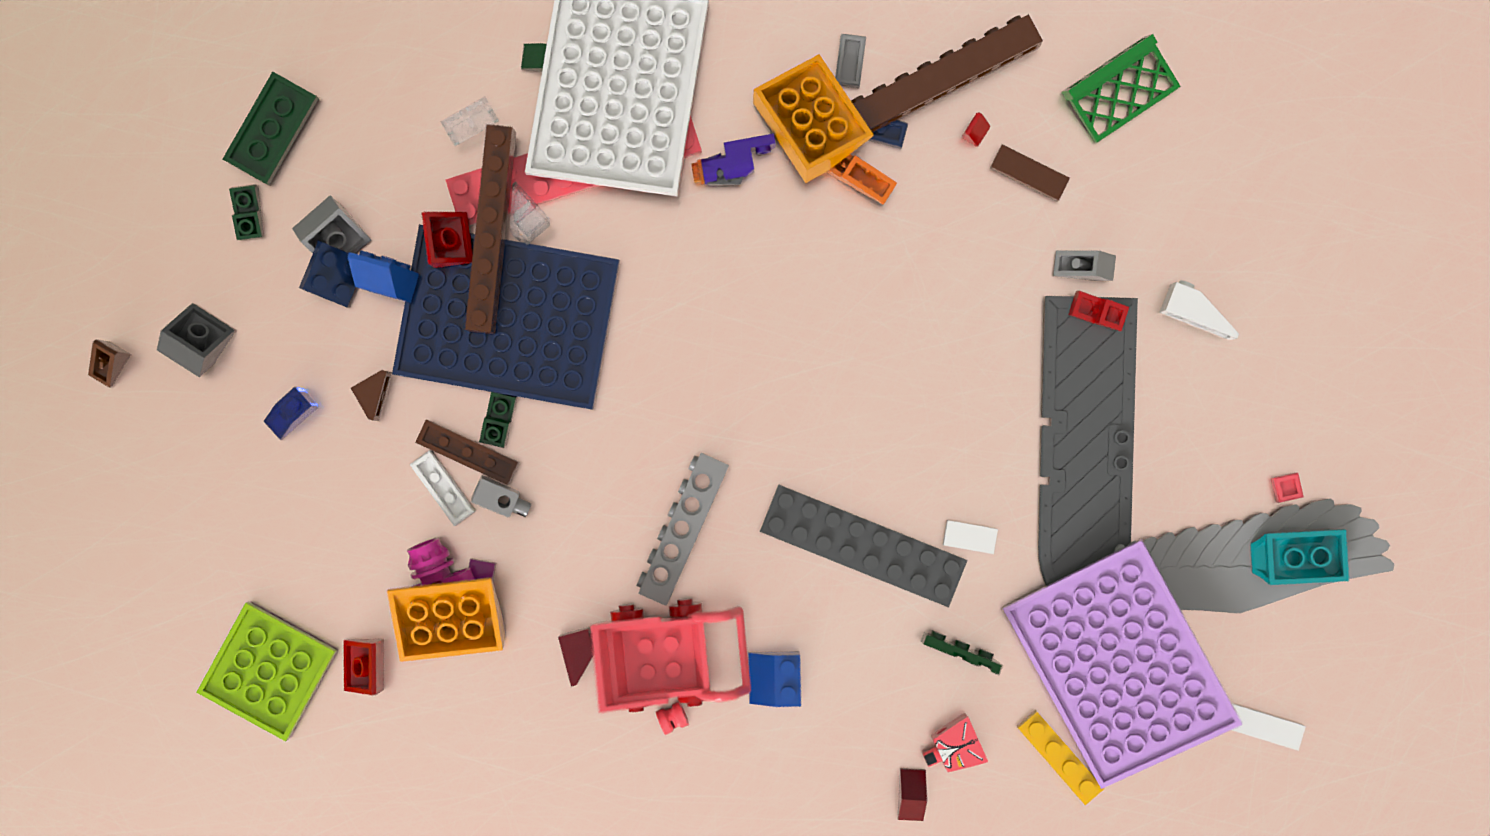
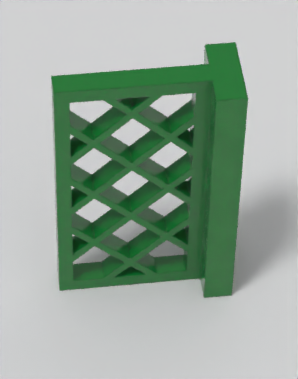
M1153 34L1144 36L1061 92L1066 101H1070L1095 143L1181 87L1156 46L1158 42ZM1151 52L1156 59L1154 70L1142 67L1144 57ZM1125 69L1136 70L1134 84L1121 81ZM1141 71L1153 74L1150 88L1138 85ZM1116 75H1118V76H1117V80H1113V79H1112L1113 77H1115ZM1158 75L1166 76L1171 84L1164 91L1155 89ZM1104 83L1116 84L1113 98L1100 95ZM1120 85L1132 87L1129 102L1117 99ZM1095 89H1097V90H1096V94H1092V93H1091L1092 91H1094ZM1137 89L1149 91L1148 100L1143 105L1134 103ZM1085 96L1095 98L1092 112L1084 111L1078 101ZM1099 99L1112 102L1109 116L1096 113ZM1116 103L1129 105L1127 115L1123 119L1113 117ZM1095 117L1108 119L1105 131L1099 135L1093 127Z

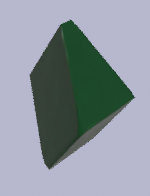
M524 44L521 69L542 72L547 44Z

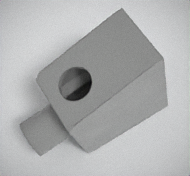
M481 475L471 497L472 503L506 517H510L512 512L526 517L531 507V503L519 498V491L484 475ZM501 496H506L509 498V501L506 504L498 502V499Z

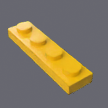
M1036 710L1017 726L1085 806L1104 790V788H1100L1095 777Z

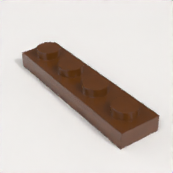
M425 420L415 442L506 485L510 484L519 464L518 461L429 420Z

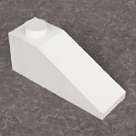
M1180 280L1179 283L1170 284L1160 313L1228 340L1238 338L1239 333L1201 291L1194 289V284Z

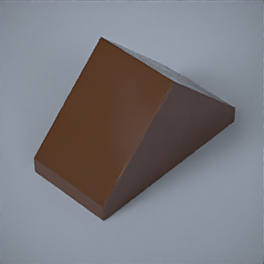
M94 340L88 376L110 388L131 354L109 341Z
M381 370L351 387L352 392L369 420L379 421L392 372Z

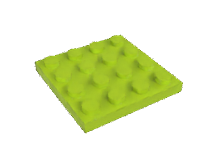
M246 602L196 693L286 742L290 738L337 650L254 604Z

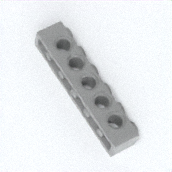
M703 453L699 457L694 455L689 466V470L693 472L689 481L684 479L678 493L682 494L678 504L673 502L668 516L672 519L668 527L663 525L657 539L661 541L658 550L652 549L647 560V563L651 564L647 573L642 572L636 585L640 587L638 594L667 606L729 467L728 464ZM699 474H706L709 477L710 484L707 488L701 489L697 487L695 479ZM694 497L699 501L697 511L690 512L686 509L685 501L687 498ZM685 521L689 525L688 533L685 535L678 534L675 531L676 522ZM674 544L677 546L679 553L675 558H669L665 555L664 548L666 545ZM662 567L667 570L668 578L665 581H658L654 577L656 568Z

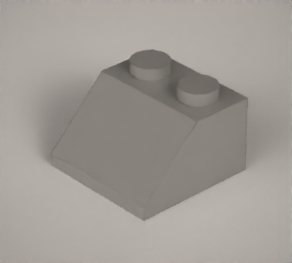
M331 195L292 228L300 242L312 253L317 242L321 241L347 253L356 254L371 240Z

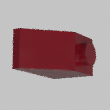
M590 627L558 636L571 687L578 684L594 656Z

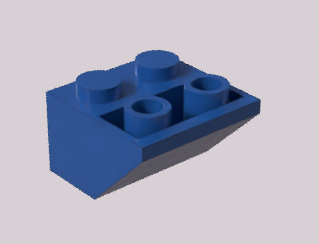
M360 250L359 255L351 252L348 253V261L355 287L411 303L419 273L410 270L411 265L398 262L389 257H379Z

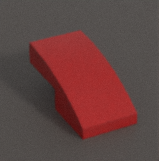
M1076 291L1068 315L1113 330L1122 331L1129 307L1109 299H1102L1082 291Z

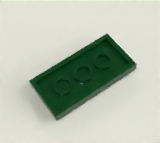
M272 71L225 153L223 160L263 183L270 185L319 98Z

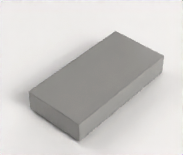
M841 33L835 75L836 80L841 86L860 87L866 42L865 36Z

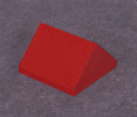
M422 212L428 264L438 268L472 263L473 254L467 212Z
M384 639L343 640L344 691L366 695H377L384 690Z

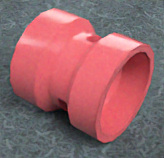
M679 702L672 704L671 708L667 710L660 709L656 711L659 724L665 735L672 733L677 727L683 728L689 725L684 708Z

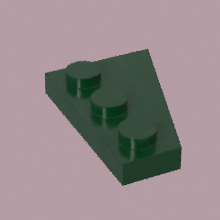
M933 630L931 634L924 632L921 639L924 645L954 657H962V660L980 667L982 665L988 667L991 670L990 672L997 675L1000 674L1003 665L996 659H993V653L983 649H979V652L969 649V644L957 639L955 643L946 641V635Z

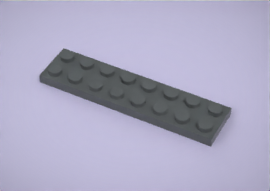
M779 484L760 529V532L946 607L950 606L968 561Z

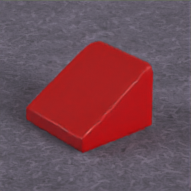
M978 112L975 114L962 135L964 140L976 147L980 145L990 129V124L982 113Z

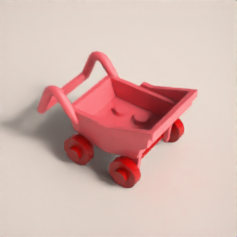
M692 598L677 600V604L669 606L670 617L677 618L661 619V617L644 618L643 608H634V604L620 605L619 610L610 612L611 621L591 625L599 713L628 709L629 712L644 711V707L668 704V698L677 697L679 703H687L688 707L703 705L702 701H732L749 694L751 685L743 609L737 606L724 611L703 612L701 602H693ZM736 618L743 685L727 691H710L703 622H722Z

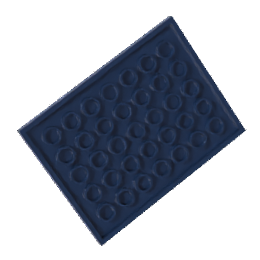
M419 224L411 271L419 273L411 303L405 302L392 374L593 410L620 260L505 240L495 334L469 332L465 330L472 263L438 268L429 265L423 225ZM470 233L473 254L475 234Z

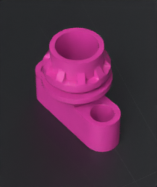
M439 538L424 541L407 549L409 555L408 568L409 570H415L411 574V578H420L421 583L414 586L475 580L471 568H465L453 573L450 572L448 566L452 565L454 560L453 558H446L450 555V552L441 545Z

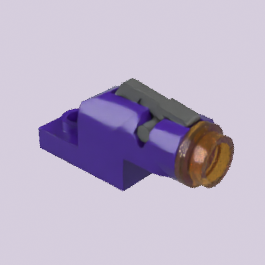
M774 133L724 142L725 155L719 153L708 158L698 159L696 163H691L694 182L701 183V185H740L743 177H747L754 172L751 152L762 155L770 153L771 149L775 148Z

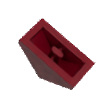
M900 768L898 820L924 821L927 805L926 770Z

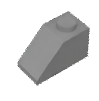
M1056 251L1053 276L1091 281H1113L1116 255L1102 251Z

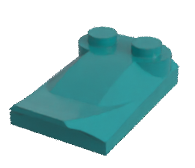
M1346 529L1265 533L1260 539L1250 545L1252 573L1262 578L1269 585L1349 581Z

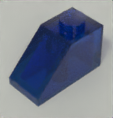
M294 387L273 406L264 422L282 440L319 406L303 388Z

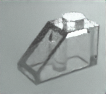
M514 182L511 192L510 232L518 241L523 240L528 245L550 226V218L520 185Z

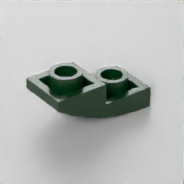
M257 184L229 188L234 210L232 219L237 240L263 237Z
M491 392L479 442L501 448L505 447L517 396Z

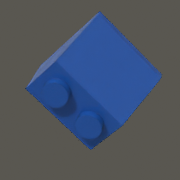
M799 651L749 652L750 704L770 707H801Z

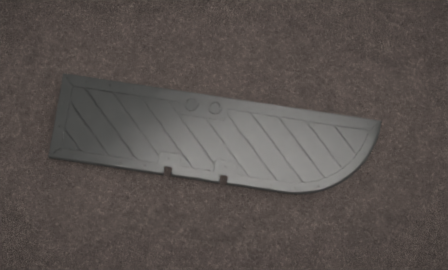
M1045 296L1042 418H1051V426L1042 425L1040 477H1049V485H1040L1038 554L1040 569L1046 586L1114 553L1118 544L1126 547L1131 543L1138 298L1099 297L1129 307L1122 331H1117L1068 315L1074 296Z

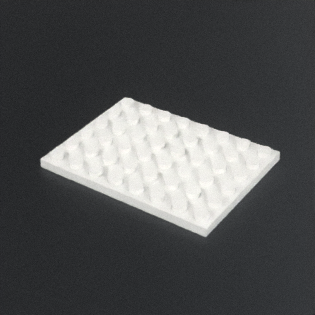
M554 0L525 168L526 175L677 196L709 0Z

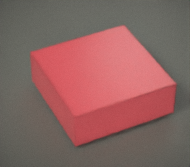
M1297 472L1271 478L1276 503L1304 497Z

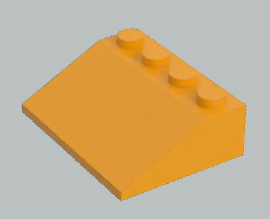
M820 54L754 89L753 104L772 133H774V136L805 183L829 171L873 137V133Z
M492 578L387 590L400 662L503 650L506 636L502 613Z

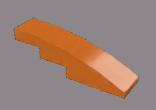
M851 154L827 171L830 175L883 205L897 184L893 179L856 155L852 156Z

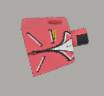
M965 713L933 733L931 737L936 747L922 753L928 767L942 761L947 772L988 762L969 717Z

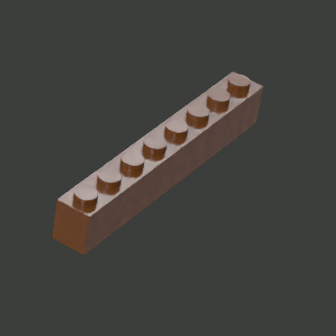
M1029 14L1022 18L1018 15L1010 19L1005 27L1001 29L994 27L984 34L985 37L977 41L975 38H972L962 44L961 49L955 52L953 49L946 51L939 56L940 60L934 63L927 61L917 67L918 71L910 75L908 72L903 73L894 79V83L888 86L882 84L872 90L873 94L865 98L863 95L851 100V102L873 133L1038 49L1043 40Z
M486 124L465 330L469 332L495 334L516 141V131L513 127Z

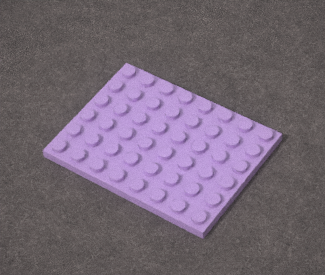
M1142 539L1003 608L1101 789L1243 725Z

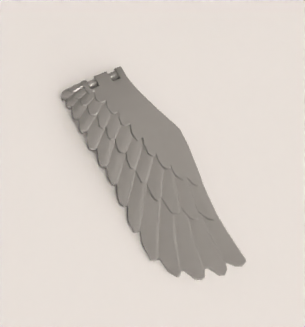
M1331 498L1311 502L1302 509H1299L1297 504L1284 506L1272 516H1269L1267 513H1259L1244 524L1242 520H1233L1222 527L1218 524H1212L1199 532L1195 527L1183 530L1177 536L1172 532H1167L1159 539L1149 537L1143 541L1181 610L1243 613L1322 585L1334 583L1269 585L1262 578L1253 574L1250 545L1260 539L1265 533L1346 529L1349 579L1389 572L1394 569V563L1382 555V553L1388 551L1390 544L1387 540L1373 536L1379 529V524L1374 519L1360 517L1361 507L1352 504L1334 505V501ZM1118 544L1114 552L1124 548L1125 546L1122 544Z

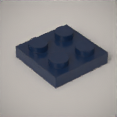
M318 241L299 288L348 307L356 288L348 261V253Z

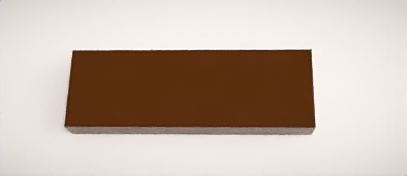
M1003 144L1000 146L990 169L1057 202L1060 200L1070 177Z

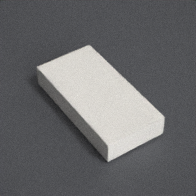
M947 520L943 545L994 554L998 529Z

